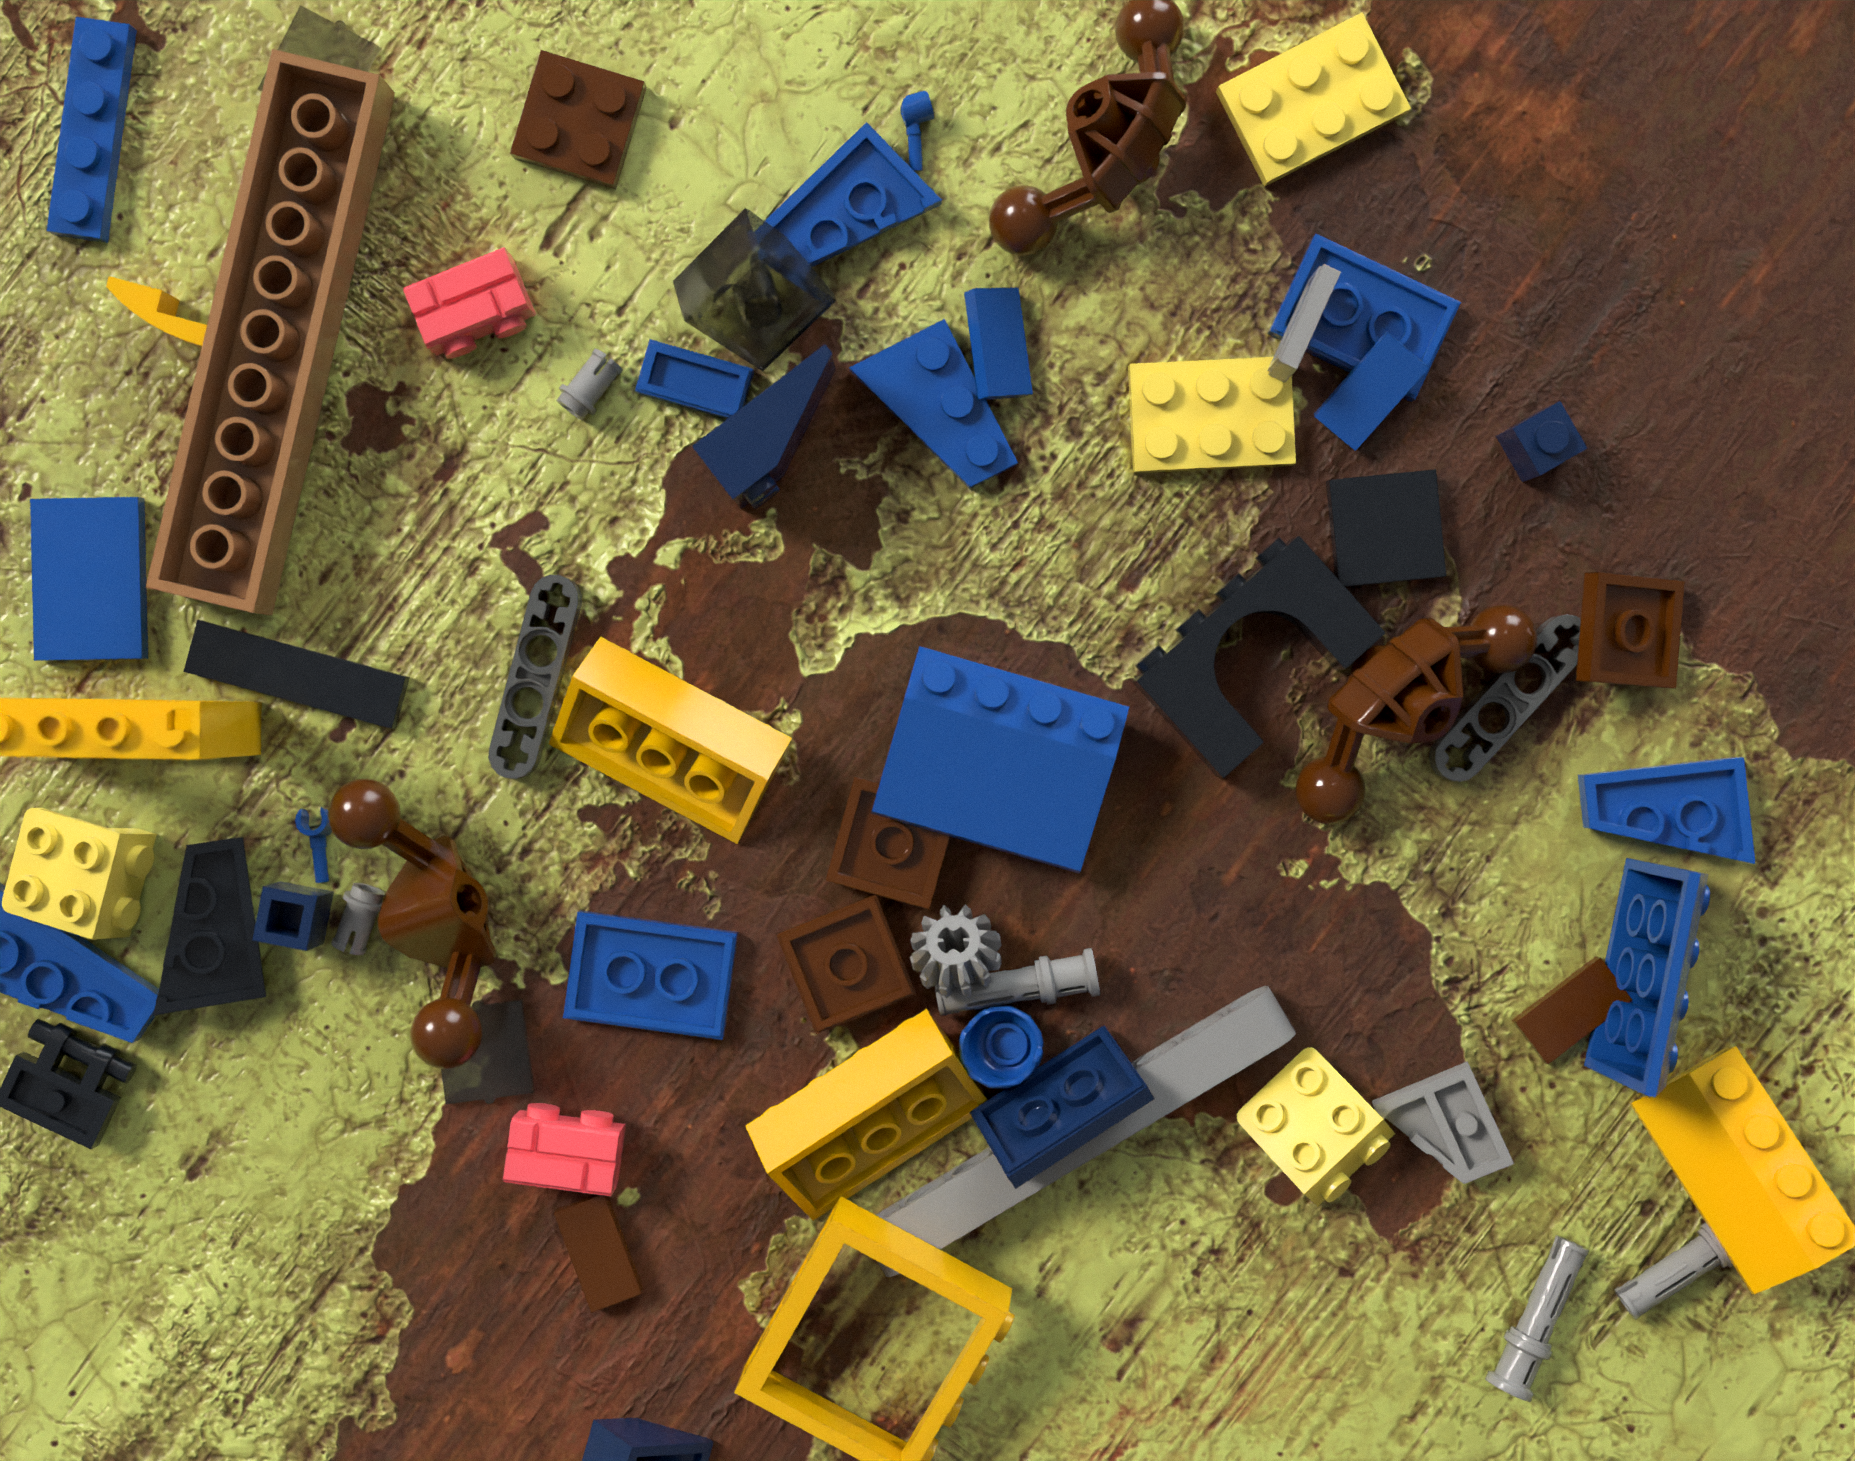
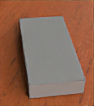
M1323 264L1309 278L1267 370L1269 371L1268 375L1286 382L1297 370L1341 271Z

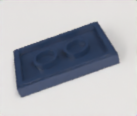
M1102 1026L1038 1067L1027 1080L1019 1085L1004 1089L973 1109L970 1114L1014 1188L1017 1189L1155 1098L1105 1026Z

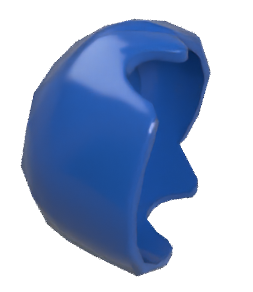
M1011 1005L989 1007L982 1010L962 1030L959 1037L960 1062L971 1079L988 1088L1007 1089L1019 1085L1032 1075L1043 1057L1042 1049L1044 1044L1042 1032L1029 1014Z

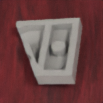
M1468 1061L1372 1101L1375 1111L1383 1119L1386 1118L1410 1138L1412 1143L1442 1163L1443 1168L1463 1184L1514 1164Z

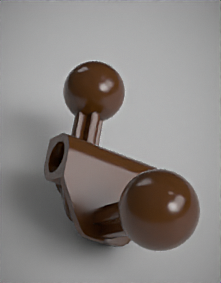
M1129 0L1121 8L1115 24L1116 40L1122 52L1129 59L1139 64L1140 73L1108 74L1082 86L1072 95L1066 107L1067 127L1083 177L1047 194L1029 185L1014 186L1002 192L990 209L989 228L994 241L1003 250L1018 256L1033 255L1042 251L1054 238L1059 221L1098 204H1101L1108 213L1119 210L1122 201L1137 185L1150 178L1156 171L1160 160L1159 153L1163 146L1167 145L1170 141L1175 123L1186 108L1185 96L1174 82L1171 56L1181 45L1185 30L1183 15L1173 0Z
M1495 605L1477 614L1470 623V626L1444 627L1432 618H1422L1400 636L1393 637L1386 645H1377L1367 649L1354 662L1348 682L1329 699L1327 709L1338 720L1326 756L1309 762L1298 776L1296 798L1303 812L1311 819L1322 824H1339L1352 818L1361 808L1365 798V782L1361 772L1354 765L1364 734L1410 744L1431 742L1441 738L1454 724L1463 700L1461 658L1472 657L1481 668L1497 674L1511 673L1519 670L1530 661L1537 647V631L1530 617L1516 607Z
M372 779L350 781L336 791L329 803L328 821L334 835L349 847L372 849L383 845L407 860L386 891L378 916V928L382 938L388 945L409 958L448 968L440 998L421 1008L412 1022L410 1030L412 1047L417 1056L432 1067L439 1069L459 1067L468 1062L480 1047L482 1025L477 1013L470 1005L480 968L493 964L496 957V950L492 944L487 923L489 919L487 916L488 899L482 885L472 878L470 869L467 870L453 839L444 835L432 840L400 819L401 810L398 799L392 790L383 783Z

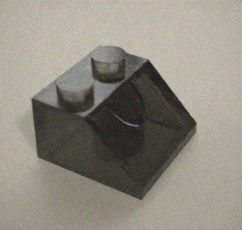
M746 207L673 280L684 321L761 371H764L837 301L834 293L788 238Z

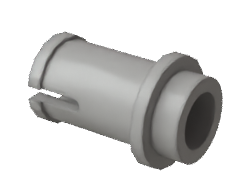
M598 349L593 350L590 358L568 386L562 384L559 387L562 393L556 401L580 420H583L587 414H595L596 409L593 406L616 376L620 375L623 371L614 360L610 359L601 372L596 375L607 361L605 359L606 354Z
M353 883L351 891L344 892L343 899L347 903L336 935L331 942L333 947L344 952L351 932L355 931L356 936L349 954L364 955L366 953V946L382 906L384 891L368 884Z

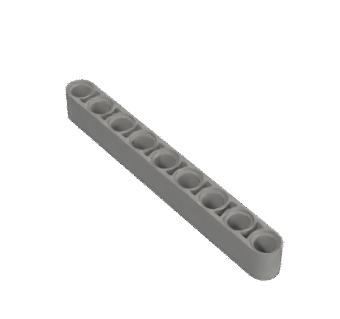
M1262 986L1252 990L1132 1061L1131 1064L1146 1083L1155 1099L1017 1189L1014 1188L991 1148L988 1147L876 1215L934 1247L942 1249L1280 1048L1295 1036L1296 1031L1269 986ZM878 1262L886 1277L899 1274V1272Z

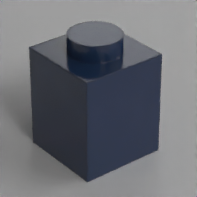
M1561 401L1538 411L1496 436L1522 482L1546 473L1587 449Z
M283 881L263 886L252 940L304 951L323 945L334 891Z

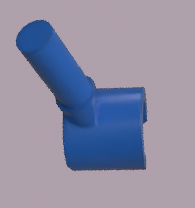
M927 91L907 95L903 99L900 108L908 136L909 166L914 171H923L922 141L919 124L934 120V112Z
M322 807L320 808L322 822L316 830H311L309 827L310 818L307 810L300 809L295 818L297 829L302 834L309 836L313 855L315 883L329 881L326 837L332 833L328 821V810Z

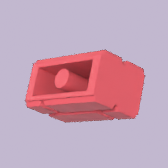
M505 247L403 288L425 345L436 355L444 353L447 359L470 353L477 348L474 340L495 333L496 338H506L526 329V319L536 316L517 265Z
M530 1103L528 1104L527 1111L519 1110L512 1117L503 1175L504 1182L612 1196L619 1180L626 1128L625 1124L613 1122V1114L597 1110H584L581 1112V1117L577 1118L559 1115L560 1107L555 1105Z

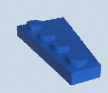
M0 883V993L18 999L19 1003L36 1009L44 1008L64 1015L66 1020L130 1043L140 1040L156 1016L154 1015L159 988L79 935L7 913L2 907V898L6 886Z

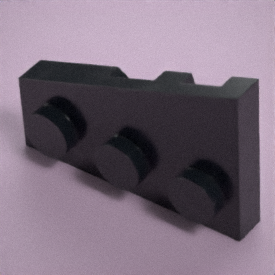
M244 837L186 845L154 1015L267 996L259 942L252 940L256 919Z

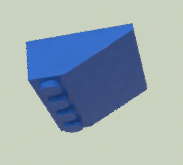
M919 646L871 814L1080 873L1116 760L1129 707Z
M1626 858L1605 964L1616 977L1617 987L1620 990L1626 991L1632 1001H1614L1608 1010L1606 1021L1591 1031L1584 1066L1643 1095L1657 1097L1666 1087L1668 1074L1673 1072L1678 1059V1048L1675 1039L1679 1021L1684 1019L1688 1009L1689 998L1685 989L1689 970L1694 967L1699 955V941L1696 935L1700 916L1705 914L1710 901V889L1707 885L1709 874Z

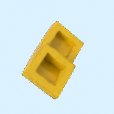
M108 277L106 287L129 310L158 329L202 349L207 325L176 317L179 299L156 288Z

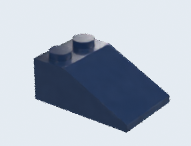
M826 344L692 446L741 509L749 503L754 509H757L780 491L776 482L784 477L836 370L832 352Z

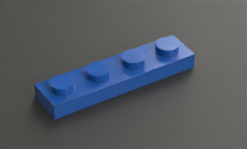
M83 17L75 18L47 231L55 236L108 243L137 30L130 24Z

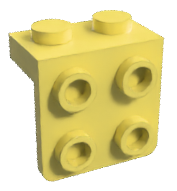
M30 808L24 814L2 898V907L7 913L92 940L130 937L132 928L140 916L141 905L139 901L145 878L154 863L153 847L157 834L139 828H106L44 808Z
M1314 1048L1303 1049L1237 1113L1238 1123L1317 1207L1324 1200L1329 1203L1340 1197L1351 1184L1349 1177L1364 1163L1369 1166L1378 1161L1389 1149L1390 1142L1388 1140L1395 1134L1385 1120Z

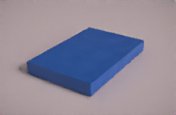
M1315 234L1267 334L1279 340L1282 339L1309 278L1319 266L1326 264L1341 271L1340 276L1305 352L1350 373L1387 331L1429 367L1425 374L1403 397L1410 402L1414 401L1461 302L1325 237Z
M145 498L30 499L34 661L148 659Z
M580 910L577 912L563 1018L723 1040L738 932Z

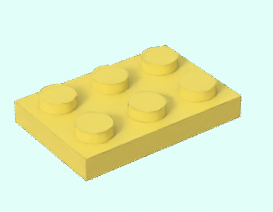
M1363 12L1219 85L1216 90L1264 187L1406 115L1411 109Z
M1273 357L1129 364L1128 381L1133 474L1293 466L1296 464L1292 376L1286 382H1282L1268 375L1269 371L1267 370Z

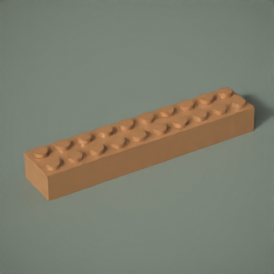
M275 49L271 51L146 588L251 613L273 615L395 92L379 74Z

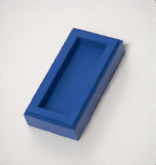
M974 288L964 292L978 400L1023 398L1032 395L1019 288Z
M1386 331L1314 413V417L1356 451L1425 374L1429 367Z
M649 339L635 392L728 419L745 406L754 369Z

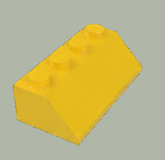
M600 637L571 678L549 745L738 844L774 777L792 738L725 703L723 700L636 656L630 651Z
M925 1009L913 1018L903 1021L896 1029L873 1044L858 1050L851 1058L825 1075L815 1078L808 1086L780 1104L767 1109L763 1115L747 1124L746 1129L767 1174L814 1221L834 1208L840 1196L848 1199L972 1119L973 1117L970 1112L989 1099L978 1082L970 1078L960 1062V1054L931 1013Z
M1736 1046L1720 1050L1667 1081L1666 1087L1657 1097L1643 1095L1630 1103L1752 1294L1755 1295L1815 1270L1855 1246L1854 1224Z

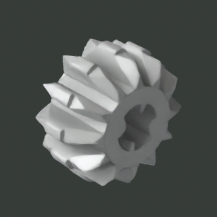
M965 904L958 915H951L949 908L943 905L940 910L941 919L936 921L924 916L921 922L924 932L912 933L911 944L915 952L912 953L910 960L913 970L921 972V982L927 989L939 984L940 994L947 999L955 987H960L962 994L969 999L972 994L971 984L976 982L988 988L991 982L988 971L999 970L1001 966L1000 954L996 952L1002 946L1000 935L996 931H990V919L985 914L973 919L971 909Z

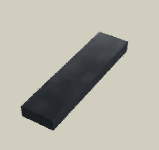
M197 620L183 671L391 729H396L410 679L408 676L204 620Z

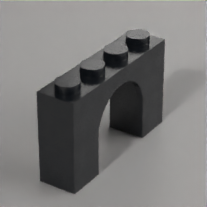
M1300 536L1290 539L1287 543L1280 537L1275 539L1255 557L1261 564L1259 568L1246 579L1240 573L1236 574L1215 593L1221 602L1206 615L1200 609H1197L1175 629L1181 637L1166 651L1160 645H1157L1135 665L1141 673L1131 682L1216 777L1224 778L1264 742L1223 696L1215 677V653L1222 636L1233 623L1252 613H1268L1282 617L1301 631L1334 670L1346 669L1386 633Z

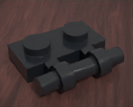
M38 1018L32 1024L28 1032V1038L44 1045L39 1058L27 1052H22L15 1056L0 1087V1107L86 1148L93 1149L99 1146L121 1099L120 1096L102 1088L107 1077L111 1076L127 1084L134 1075L137 1064L120 1057V1050L106 1043L99 1047L76 1036L77 1030L63 1023L54 1026ZM65 1055L88 1066L83 1079L59 1068Z

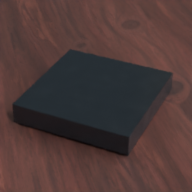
M1436 469L1326 481L1334 571L1337 579L1345 587L1446 576Z

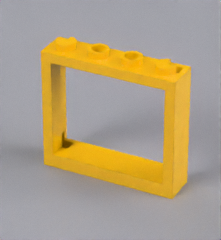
M0 698V756L202 760L261 755L262 702Z
M840 1196L744 1365L734 1393L860 1461H931L939 1442L935 1438L942 1425L948 1428L953 1425L964 1401L960 1394L967 1383L974 1386L978 1383L989 1361V1355L985 1354L993 1340L1001 1343L1013 1323L1015 1315L1009 1312L1012 1288ZM844 1243L982 1317L908 1442L772 1370Z

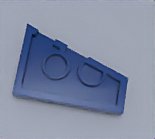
M866 122L750 236L752 241L788 278H791L942 205V199Z
M945 319L849 367V371L862 384H865L969 489L1018 464L987 401L978 400L976 379Z
M1729 757L1578 774L1583 828L1756 864L1744 757Z

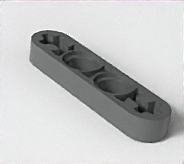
M561 575L542 577L535 583L530 593L489 747L488 758L491 767L498 775L505 778L518 779L530 775L536 770L543 753L582 607V595L579 587L574 581ZM557 584L563 585L562 594L570 597L568 608L559 607L554 618V623H565L563 634L547 627H534L537 616L543 620H548L551 608L549 603L543 601V595L545 591L554 592ZM541 635L550 637L557 647L555 660L550 665L544 667L535 665L528 655V647L531 641ZM526 687L538 690L543 698L541 712L536 717L530 719L520 716L514 706V699L517 693ZM509 720L519 726L537 727L535 737L530 734H523L520 747L521 751L528 753L527 762L517 763L514 770L508 767L509 759L501 756L503 747L514 745L518 731H507Z
M1568 614L1549 618L1540 625L1536 631L1537 647L1541 653L1549 652L1557 643L1558 637L1553 633L1555 629L1563 630L1571 627L1574 633L1571 635L1570 641L1575 646L1573 649H1559L1552 655L1549 660L1558 664L1555 670L1547 659L1534 653L1528 663L1535 665L1539 669L1542 679L1539 688L1533 693L1525 694L1517 688L1514 681L1516 671L1496 674L1456 717L1450 730L1441 738L1435 740L1430 748V766L1436 775L1445 780L1461 782L1471 779L1485 766L1577 665L1581 618ZM1491 702L1500 705L1506 716L1505 724L1496 733L1484 731L1478 721L1481 708ZM1466 725L1472 736L1486 742V746L1481 749L1479 744H1471L1462 755V758L1467 763L1464 768L1453 766L1447 769L1445 764L1448 762L1449 756L1444 751L1448 746L1460 748L1467 742L1470 736L1461 732Z

